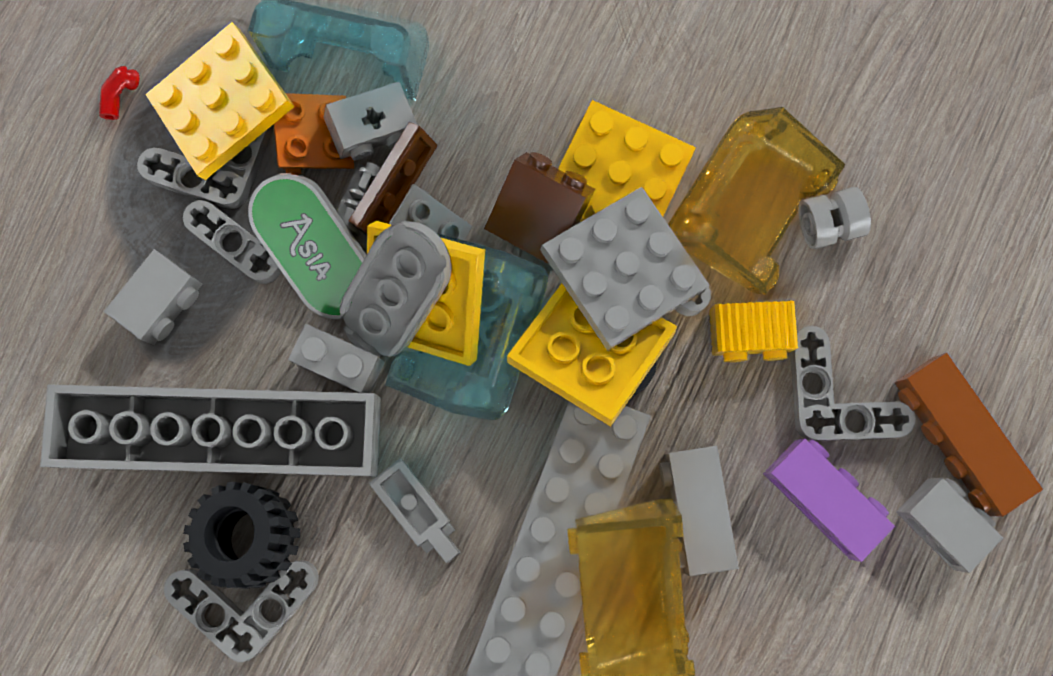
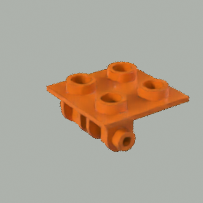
M285 93L295 107L273 124L278 168L285 169L286 173H291L290 175L301 174V168L354 169V160L351 156L340 159L323 118L327 104L345 99L346 96Z

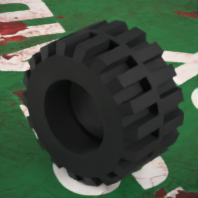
M227 482L226 486L218 485L212 488V496L203 494L197 500L201 506L198 509H191L188 516L192 518L190 526L185 525L183 533L189 535V542L183 543L184 552L192 554V557L187 561L191 568L199 569L197 575L202 580L211 581V585L217 587L260 588L266 586V582H275L281 576L278 570L287 571L292 565L288 560L289 556L297 555L299 546H294V538H300V529L294 528L293 523L298 521L296 512L288 511L291 504L286 498L279 497L280 493L274 490L244 482ZM248 514L254 524V539L246 554L238 558L232 548V532L240 518Z

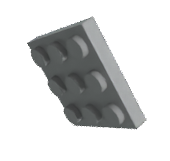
M642 187L542 244L540 249L607 351L702 293L710 286Z

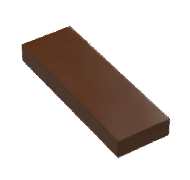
M412 122L408 123L348 220L366 236L367 226L374 221L390 223L412 184H415L438 146L419 125Z

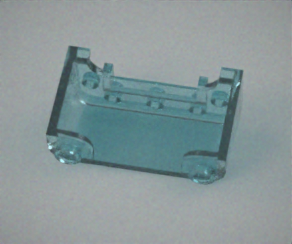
M262 0L256 5L248 28L249 34L271 69L289 72L290 63L296 58L304 56L305 58L312 59L316 42L374 54L380 62H383V74L391 76L395 82L400 81L406 98L416 100L429 51V37L426 28L421 23L322 0Z
M436 233L440 238L485 249L477 360L471 366H467L421 351L405 350L399 353L393 360L385 385L454 414L498 420L508 410L520 374V370L507 363V355L539 314L547 289L548 275L545 268L541 265L515 255Z

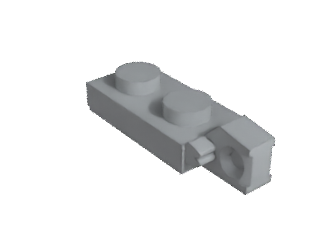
M399 458L369 483L417 547L421 546L426 553L435 548L446 563L451 562L461 553L449 537L455 531V528L450 523L451 520L402 458Z

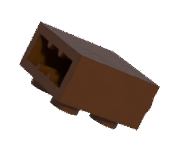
M526 152L514 160L484 229L549 264L540 251L542 244L580 222L595 188L587 185L586 178L573 171L563 172L553 167L552 161L548 157L536 152H531L530 154Z

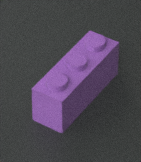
M805 438L795 440L763 475L850 560L862 562L895 527L886 518L889 512L876 499L872 497L867 499L856 489L859 486L858 481L843 468L837 470L827 460L829 453L813 439L808 442Z

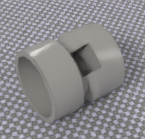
M858 187L835 191L831 194L830 199L825 195H819L799 202L798 217L804 239L811 249L833 245L837 242L838 237L848 241L867 236L870 232L871 218L869 207L862 191Z

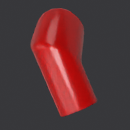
M126 66L117 67L102 84L99 116L107 120L119 119L120 95L124 88L135 90L139 85L140 75L136 70L127 69Z

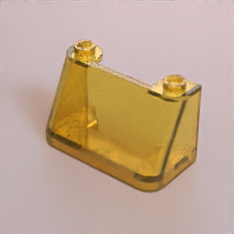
M784 107L746 112L739 116L728 128L668 225L687 253L755 294L766 295L779 278L780 266L770 256L797 214L799 202L807 197L826 195L831 192L837 185L838 177L846 164Z
M672 498L651 500L575 519V528H567L570 555L578 554L587 652H579L581 676H695L693 660H688L687 657L689 634L685 627L679 557L682 547L678 538L684 537L682 515Z

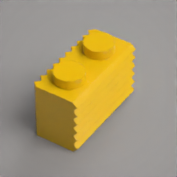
M792 300L715 304L709 310L712 355L723 356L724 362L747 361V354H763V360L765 361L787 359V353L798 349L795 304Z

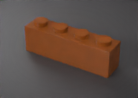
M948 353L932 357L894 382L900 390L898 392L900 401L908 405L912 412L914 411L923 424L921 425V430L924 436L933 445H938L946 457L944 463L947 469L955 478L963 481L970 491L968 498L975 508L983 510L989 516L1004 517L1043 490Z

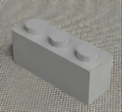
M717 446L664 454L665 462L659 463L663 487H670L672 502L666 503V510L670 527L677 528L679 543L673 544L677 568L683 567L684 574L688 576L739 569Z

